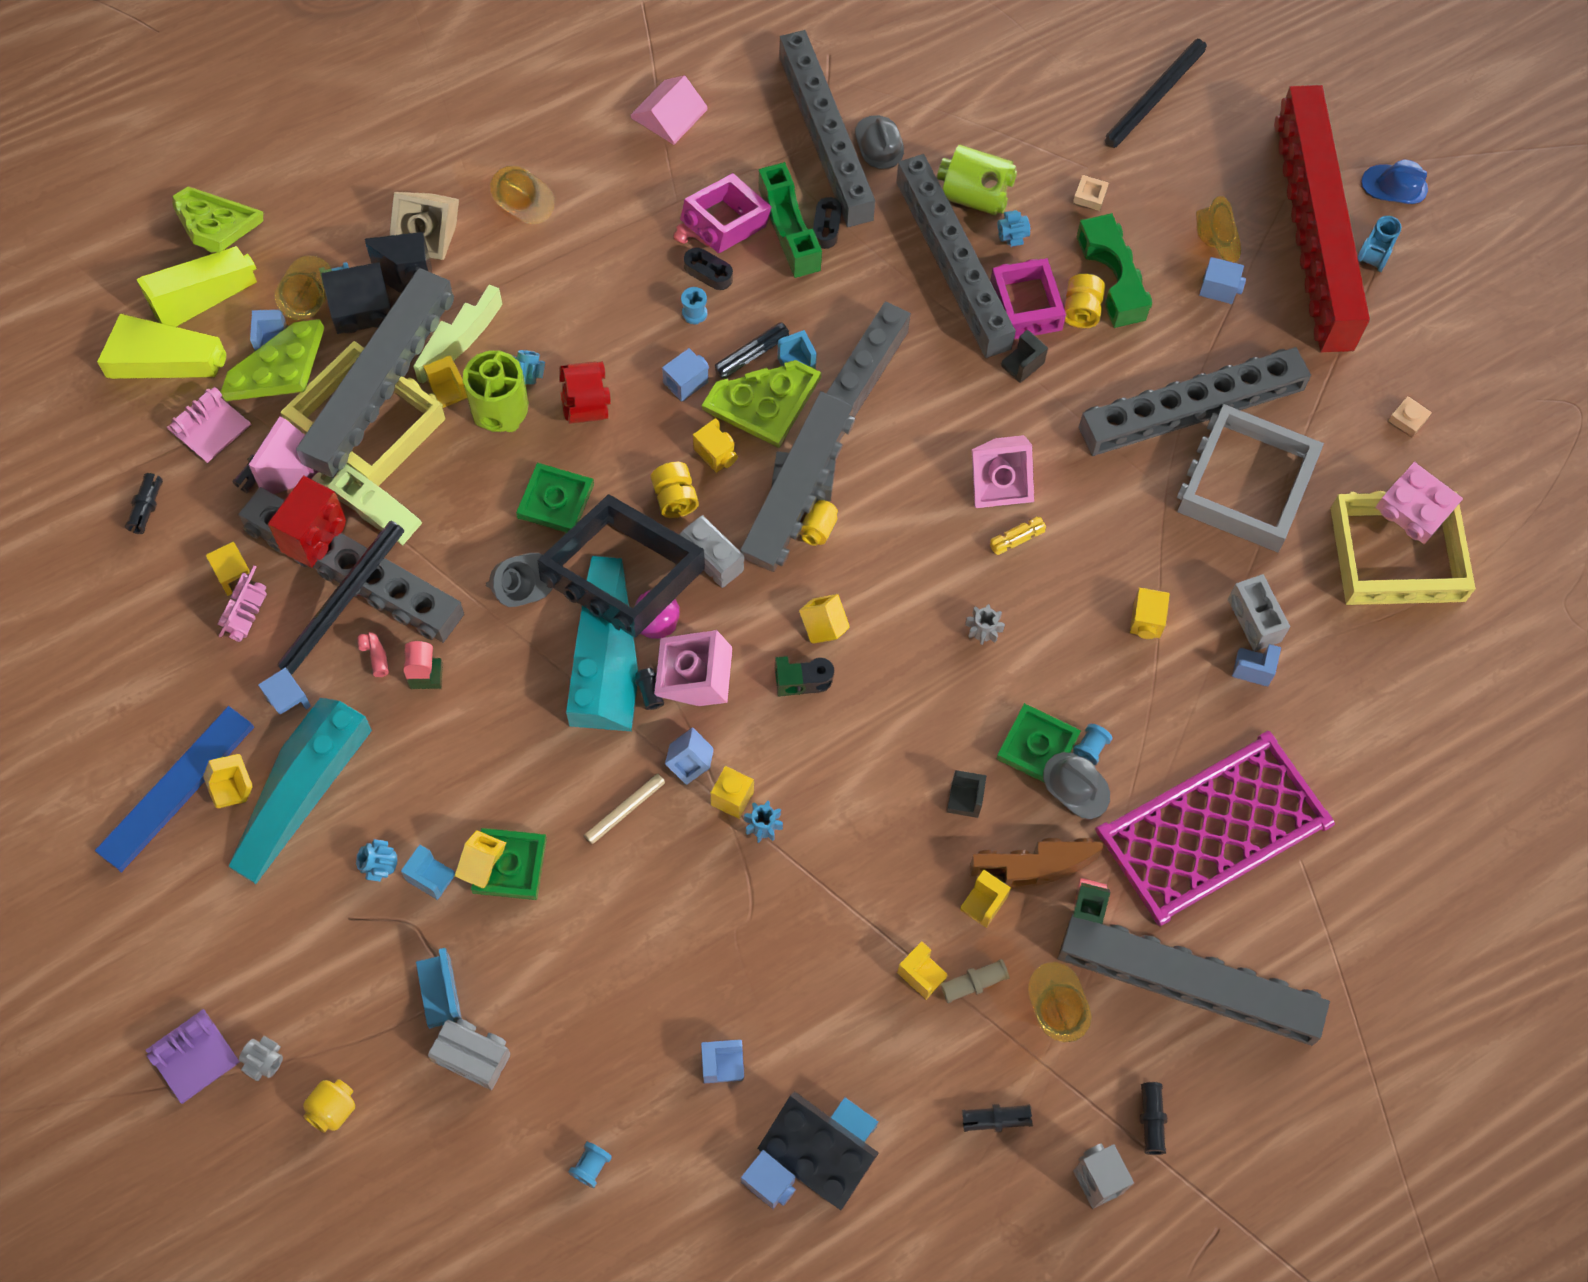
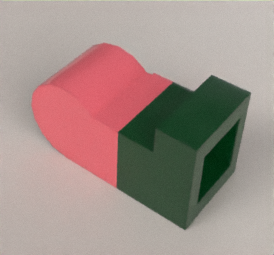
M413 641L405 645L404 673L410 689H442L443 662L441 658H432L433 646L429 643Z
M1080 878L1074 901L1073 917L1103 924L1111 893L1110 889H1107V884Z

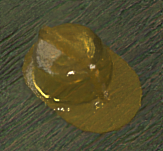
M518 166L503 167L493 175L490 183V192L494 201L516 218L528 224H538L551 216L554 209V196L551 189L536 176Z
M1217 196L1211 206L1196 212L1198 236L1209 247L1217 248L1223 260L1236 263L1241 255V242L1234 222L1232 207L1224 196Z
M303 256L296 259L290 265L276 288L275 302L279 310L295 320H306L313 317L327 299L321 273L332 271L330 265L316 256Z
M1058 962L1044 963L1036 968L1030 977L1028 991L1040 1026L1048 1036L1056 1041L1072 1042L1078 1040L1089 1029L1092 1018L1090 1006L1078 977L1067 965Z

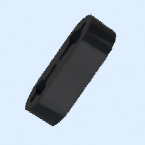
M833 197L822 198L816 207L813 230L822 249L833 247L838 240L842 208L841 203ZM827 209H832L830 218L825 217ZM824 228H829L827 237H822Z
M691 248L685 253L684 269L690 276L716 290H724L731 286L733 282V269L726 261L702 248ZM722 273H725V277H724V276H719L718 278L715 277V274L720 275V274H722Z

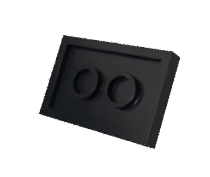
M795 1091L789 1096L757 1148L761 1152L764 1150L797 1179L839 1210L845 1207L879 1154L878 1151Z

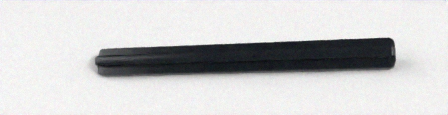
M1197 38L1186 48L1106 134L1105 143L1116 148L1202 56L1207 47L1206 42Z
M392 520L387 523L280 659L278 667L281 670L286 667L291 675L297 670L403 535L404 529Z

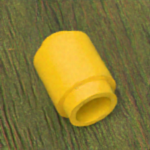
M818 500L810 513L806 514L800 532L805 543L811 546L826 543L838 520V510L832 503Z

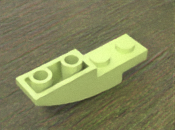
M347 464L342 470H338L334 478L320 472L312 478V480L335 491L339 501L356 511L362 519L380 531L391 520L399 524L404 529L403 535L397 541L401 545H404L422 524L421 520L407 508Z

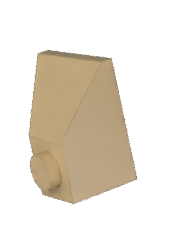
M394 192L390 236L423 232L429 257L444 260L456 228L459 199L430 193Z

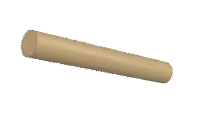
M659 774L652 777L584 834L585 838L593 845L665 784L663 778Z

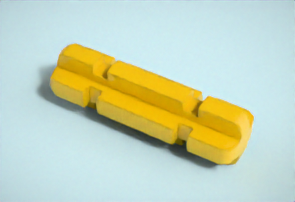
M1035 517L1029 520V524L1022 523L1004 532V536L998 535L990 540V547L996 555H1000L1006 552L1008 547L1012 549L1032 539V535L1036 537L1044 533L1046 525L1041 517Z

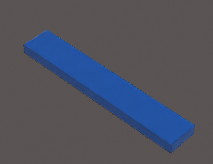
M228 706L96 848L95 852L122 873L205 782L203 775L208 761L229 756L254 729L253 724Z

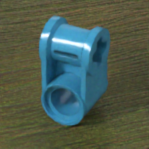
M1393 216L1379 218L1357 256L1359 263L1364 261L1377 267L1379 272L1383 271L1401 232L1402 227L1398 219Z

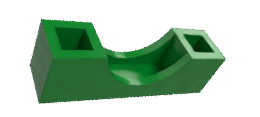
M783 162L759 169L758 190L762 199L771 206L769 217L794 278L821 271L822 250L814 230L808 229L803 221L796 198L795 185L786 163Z
M1113 213L1080 220L1076 237L1085 259L1105 264L1113 271L1117 278V283L1109 289L1105 301V308L1113 327L1118 328L1146 321L1149 310L1152 308V298L1150 293L1146 292L1143 287L1141 271L1135 268L1132 250L1124 242L1121 224L1116 223Z

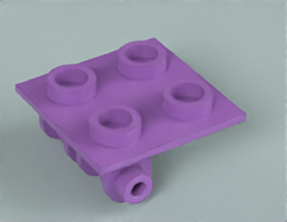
M204 1009L146 1049L148 1059L154 1066L156 1065L181 1104L240 1063Z

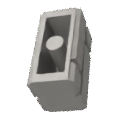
M703 515L680 533L682 537L704 549V571L709 576H713V580L721 588L725 587L744 570V555Z
M458 1019L457 1023L446 1020L438 1038L429 1051L428 1057L433 1063L492 1090L511 1054L509 1049L505 1047L506 1041L492 1033H488L487 1037L476 1033V1026L463 1019Z

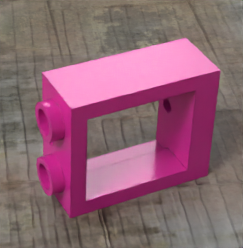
M732 173L685 198L680 220L719 254L764 229L768 222L771 206ZM724 201L741 217L723 226L706 209Z
M1048 258L1030 259L1023 263L1002 264L992 268L990 282L1016 330L1014 339H1019V336L1026 330H1029L1033 335L1062 331L1066 313ZM1041 279L1050 308L1014 314L1005 285Z

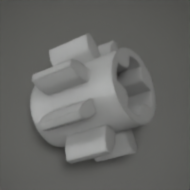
M989 604L986 608L980 610L975 606L972 613L973 617H967L965 624L968 627H972L968 637H975L980 641L981 645H983L984 641H989L990 639L995 643L998 638L997 632H1003L1005 627L1004 623L998 622L1002 612H995Z
M263 1036L260 1042L251 1039L239 1056V1061L245 1064L241 1071L256 1081H259L262 1075L267 1078L272 1077L283 1060V1056L277 1053L281 1046L266 1036Z

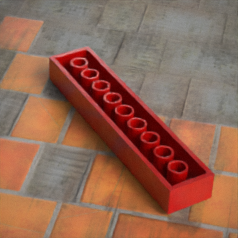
M1323 85L1290 86L1286 98H1283L1281 101V111L1279 116L1275 117L1274 128L1275 132H1279L1280 136L1278 148L1279 154L1283 155L1284 158L1283 175L1288 179L1287 197L1289 200H1292L1291 218L1292 222L1296 223L1297 226L1296 244L1301 247L1300 266L1301 269H1305V292L1309 293L1311 300L1309 314L1310 317H1314L1315 321L1314 340L1319 342L1320 353L1355 351L1370 321L1324 89Z

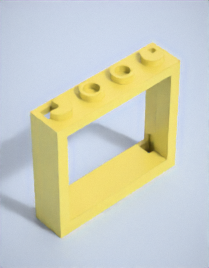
M353 341L306 387L305 392H300L280 412L282 417L306 435L313 425V422L308 417L338 388L364 350V347ZM400 377L395 385L394 392L421 411L423 415L372 466L352 451L348 457L347 465L377 486L445 420L443 404L436 400L434 394L430 393L428 395L421 390L419 384L410 377L407 379Z
M1386 492L1338 494L1330 509L1346 605L1466 602L1476 588L1460 505L1442 523L1452 578L1358 581L1348 516L1382 515L1375 507Z

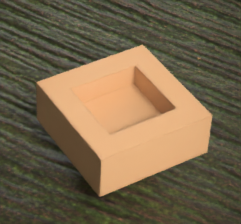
M1082 175L1073 203L1100 211L1109 183Z
M1407 396L1388 421L1413 438L1429 419L1432 412Z

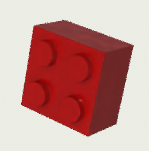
M303 475L269 521L268 526L282 553L313 568L315 563L326 555L328 545L333 538L342 533L346 524V518L335 491Z

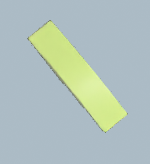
M488 285L476 306L465 303L452 325L443 321L439 323L414 364L418 382L424 383L427 381L423 366L450 355L454 361L486 329L503 305L499 288Z

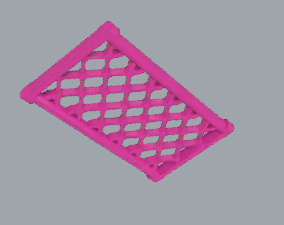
M1270 731L1257 736L1258 740L1115 821L1109 824L1105 822L1095 828L1096 834L1105 844L1159 927L1171 921V916L1319 830L1326 831L1335 825L1331 815L1325 810ZM1269 748L1280 765L1267 762L1264 750ZM1248 760L1251 764L1258 766L1257 779L1252 780L1241 777L1239 765ZM1266 767L1280 772L1279 785L1264 783L1261 780L1263 768ZM1285 773L1291 779V781L1296 786L1298 791L1287 789L1284 787L1283 781ZM1220 775L1230 779L1233 782L1231 794L1227 795L1214 791L1213 779ZM1238 782L1254 786L1253 800H1246L1235 795ZM1259 788L1276 792L1275 806L1258 802ZM1196 789L1199 793L1206 795L1205 809L1201 810L1188 806V793ZM1282 793L1296 796L1299 799L1296 812L1280 807L1279 803ZM1211 797L1228 801L1227 815L1213 813L1209 810ZM1303 799L1306 800L1317 816L1316 818L1312 819L1310 816L1303 814ZM1233 803L1248 805L1251 808L1249 821L1232 817ZM1169 804L1173 808L1179 809L1181 812L1179 824L1175 825L1162 821L1160 809ZM1256 808L1273 813L1272 825L1270 827L1254 822ZM1185 812H1192L1203 817L1201 830H1194L1183 825ZM1283 814L1293 817L1296 829L1288 834L1279 830L1276 827L1277 815ZM1208 817L1222 820L1225 823L1223 836L1206 832L1205 826ZM1143 819L1147 823L1154 826L1153 838L1148 840L1137 837L1134 834V824ZM1230 823L1247 828L1246 840L1244 842L1228 837L1227 833ZM1158 827H1166L1176 831L1175 845H1168L1157 841ZM1251 829L1267 832L1270 844L1262 849L1251 844ZM1182 832L1196 835L1199 838L1197 851L1183 849L1179 846L1180 834ZM1116 834L1128 841L1125 855L1112 838ZM1203 838L1220 842L1219 857L1202 853ZM1132 842L1147 844L1150 847L1148 860L1144 861L1131 857L1130 849ZM1225 844L1241 847L1244 859L1236 864L1226 860L1223 856ZM1158 847L1172 852L1170 866L1159 865L1152 861L1154 848ZM1177 853L1189 855L1195 859L1193 872H1186L1175 867ZM1199 859L1215 862L1217 864V875L1209 880L1197 873ZM1130 863L1139 864L1146 868L1143 882ZM1151 868L1167 872L1168 880L1165 888L1149 884L1148 876ZM1177 874L1188 877L1191 881V890L1183 895L1172 890L1170 887L1172 875ZM1148 889L1161 892L1164 895V906L1158 907Z

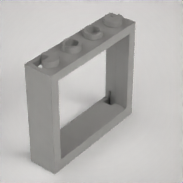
M1223 404L1219 415L1213 413L1207 429L1212 431L1210 437L1203 436L1197 450L1198 453L1202 454L1200 460L1193 459L1186 476L1191 477L1189 485L1183 483L1177 498L1182 500L1177 512L1278 553L1287 537L1324 443ZM1223 427L1303 458L1276 527L1195 495Z

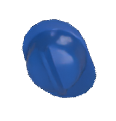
M1400 160L1394 165L1372 166L1364 172L1361 179L1362 187L1366 193L1380 200L1416 204L1424 200L1428 193V186L1425 181L1427 171L1423 170L1418 163L1412 160Z

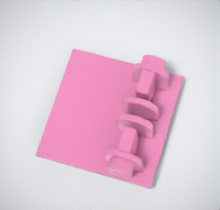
M215 387L211 390L207 388L205 390L206 393L198 401L193 400L192 406H186V411L177 418H172V423L167 426L170 432L207 463L252 425L221 398L222 394Z
M253 566L249 575L244 572L242 573L230 597L236 601L229 600L217 624L223 627L219 637H222L225 631L231 633L229 637L238 642L247 637L252 622L256 619L253 614H258L259 608L267 595L265 585L257 582L254 585L249 584L256 566Z

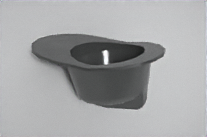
M880 115L869 116L858 122L855 134L864 160L870 166L878 169H889L896 166L904 155L903 141L896 124L889 118Z
M527 553L498 563L491 571L489 581L486 582V586L491 589L499 602L507 607H517L545 598L553 589L548 588L547 584L540 580L537 561L542 556L540 553Z
M1063 752L1054 755L1047 761L1043 770L1045 785L1050 793L1071 812L1080 818L1093 819L1100 817L1107 810L1110 803L1108 784L1090 760L1077 756L1074 753Z

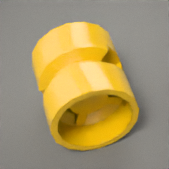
M1077 274L1069 279L1066 293L1067 299L1064 306L1066 323L1077 328H1091L1099 323L1102 309L1100 304L1103 301L1105 284L1099 277L1091 274Z
M666 463L657 467L651 473L653 488L658 495V504L664 517L678 518L688 515L697 509L699 501L695 488L691 485L692 479L688 466L685 463Z

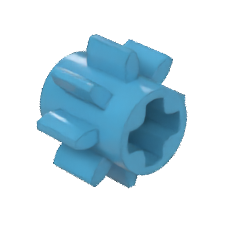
M1017 210L1004 212L1005 219L998 220L997 223L1000 240L1007 241V245H1010V247L1024 245L1023 238L1030 236L1028 217L1021 216V212Z
M519 350L517 357L514 358L519 361L522 368L525 384H536V378H543L545 361H539L540 354L537 352Z
M766 801L765 805L759 806L756 803H752V814L744 813V821L751 823L746 827V834L754 833L757 836L758 843H760L762 838L767 837L772 841L775 840V829H783V822L776 820L781 816V809L773 810L770 807L769 801ZM762 818L763 821L769 820V824L765 825L763 822L758 823V819Z
M373 839L372 844L366 843V846H362L359 849L356 865L358 870H361V873L366 874V880L380 882L382 877L387 878L388 875L395 871L397 854L393 851V848L388 847V841Z

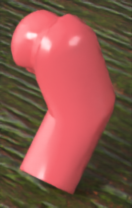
M684 223L676 227L677 230L673 237L678 242L685 244L690 236L711 248Z
M371 632L360 634L357 638L358 648L361 651L370 650L373 676L384 677L388 675L386 652L377 635Z

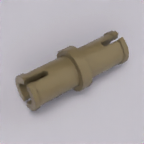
M1000 959L977 970L970 968L967 970V974L948 982L940 983L947 1003H950L955 999L974 992L976 995L983 993L984 988L1010 979L1005 963Z

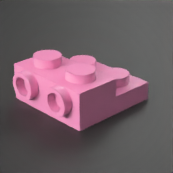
M1413 462L1381 498L1375 508L1387 520L1394 521L1402 527L1412 539L1419 540L1425 544L1463 498L1417 463Z

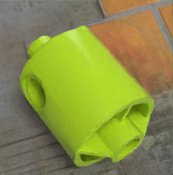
M958 145L952 160L945 157L942 159L937 179L945 181L943 191L948 201L997 215V213L1003 214L1008 202L1006 190L1008 186L1013 187L1017 171L1013 161ZM993 180L997 182L992 188L984 187L988 181Z
M489 350L477 354L467 363L463 371V384L474 423L492 432L516 431L526 417L529 405L523 371L519 361L511 354L503 351Z

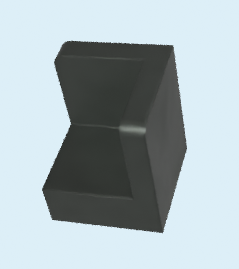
M1026 330L1019 336L1017 349L1002 360L1001 366L1021 383L1045 363L1048 347L1029 330Z
M955 770L951 783L947 813L978 818L982 808L987 775Z

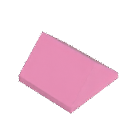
M684 75L664 80L631 114V118L674 145L707 111V105Z

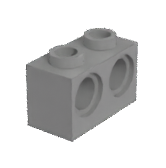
M1264 574L1235 584L1228 601L1253 651L1266 648L1269 644L1274 645L1282 642L1290 629V625Z
M1101 1143L1088 1149L1078 1159L1080 1163L1073 1170L1092 1209L1124 1194L1134 1184L1114 1144L1104 1149Z

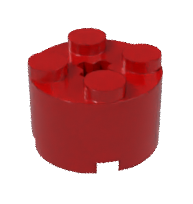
M603 361L560 365L559 383L565 382L562 383L560 395L564 417L568 424L608 419L607 405L611 404L609 388L603 387L602 379H605Z

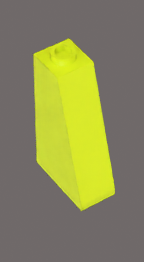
M237 246L220 253L210 254L142 276L136 280L159 323L177 327L257 283L253 273L257 268L248 254L243 256Z
M120 314L97 362L105 377L110 379L216 377L219 368L225 364L226 351L219 337Z

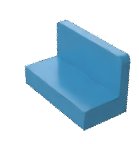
M446 948L439 949L440 956L416 962L426 1022L429 1029L444 1025L446 1020L457 1022L458 1019H462L451 958Z

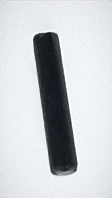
M782 322L777 323L715 364L716 373L721 378L728 377L777 345L779 339L789 336L788 328Z

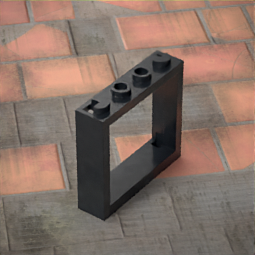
M610 494L601 500L537 560L540 580L546 583L548 588H554L564 594L569 601L577 602L587 608L594 616L602 617L613 624L617 630L621 629L634 638L705 569L703 548ZM607 524L677 564L634 608L563 567L570 558Z

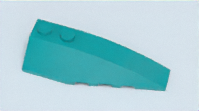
M592 556L587 581L629 606L622 558ZM583 606L578 626L566 710L569 726L632 732L637 685L634 680L638 672L634 637L621 629L617 630L613 624L602 617L594 616Z
M319 698L282 746L230 861V869L257 884L371 733L372 729L366 716L341 701Z

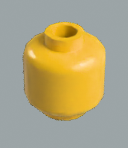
M339 1079L335 1083L327 1080L321 1081L304 1101L303 1108L306 1113L303 1117L313 1127L323 1133L327 1129L331 1131L338 1130L355 1109V1102L351 1098L353 1090Z

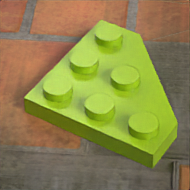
M188 186L173 195V208L192 243L205 248L209 252L220 253L263 222V211Z
M320 319L292 323L227 372L220 392L224 400L233 401L305 392L324 331V325Z
M797 360L784 363L785 366L770 370L764 368L746 373L745 377L730 381L728 379L720 380L714 384L702 404V410L779 448L822 378L821 372Z

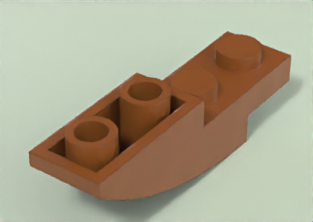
M1045 838L1042 842H1037L1034 854H1030L1027 850H1015L1010 852V854H997L995 850H982L978 854H973L970 863L971 876H979L985 870L993 876H1003V883L1011 888L1041 885L1069 876L1088 866L1099 857L1103 849V842H1093L1091 838H1078L1074 842H1061L1059 838Z

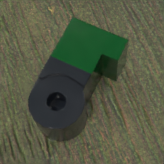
M788 656L775 658L774 670L778 697L824 692L833 683L834 666L826 658L819 657L813 659L810 663L789 664Z

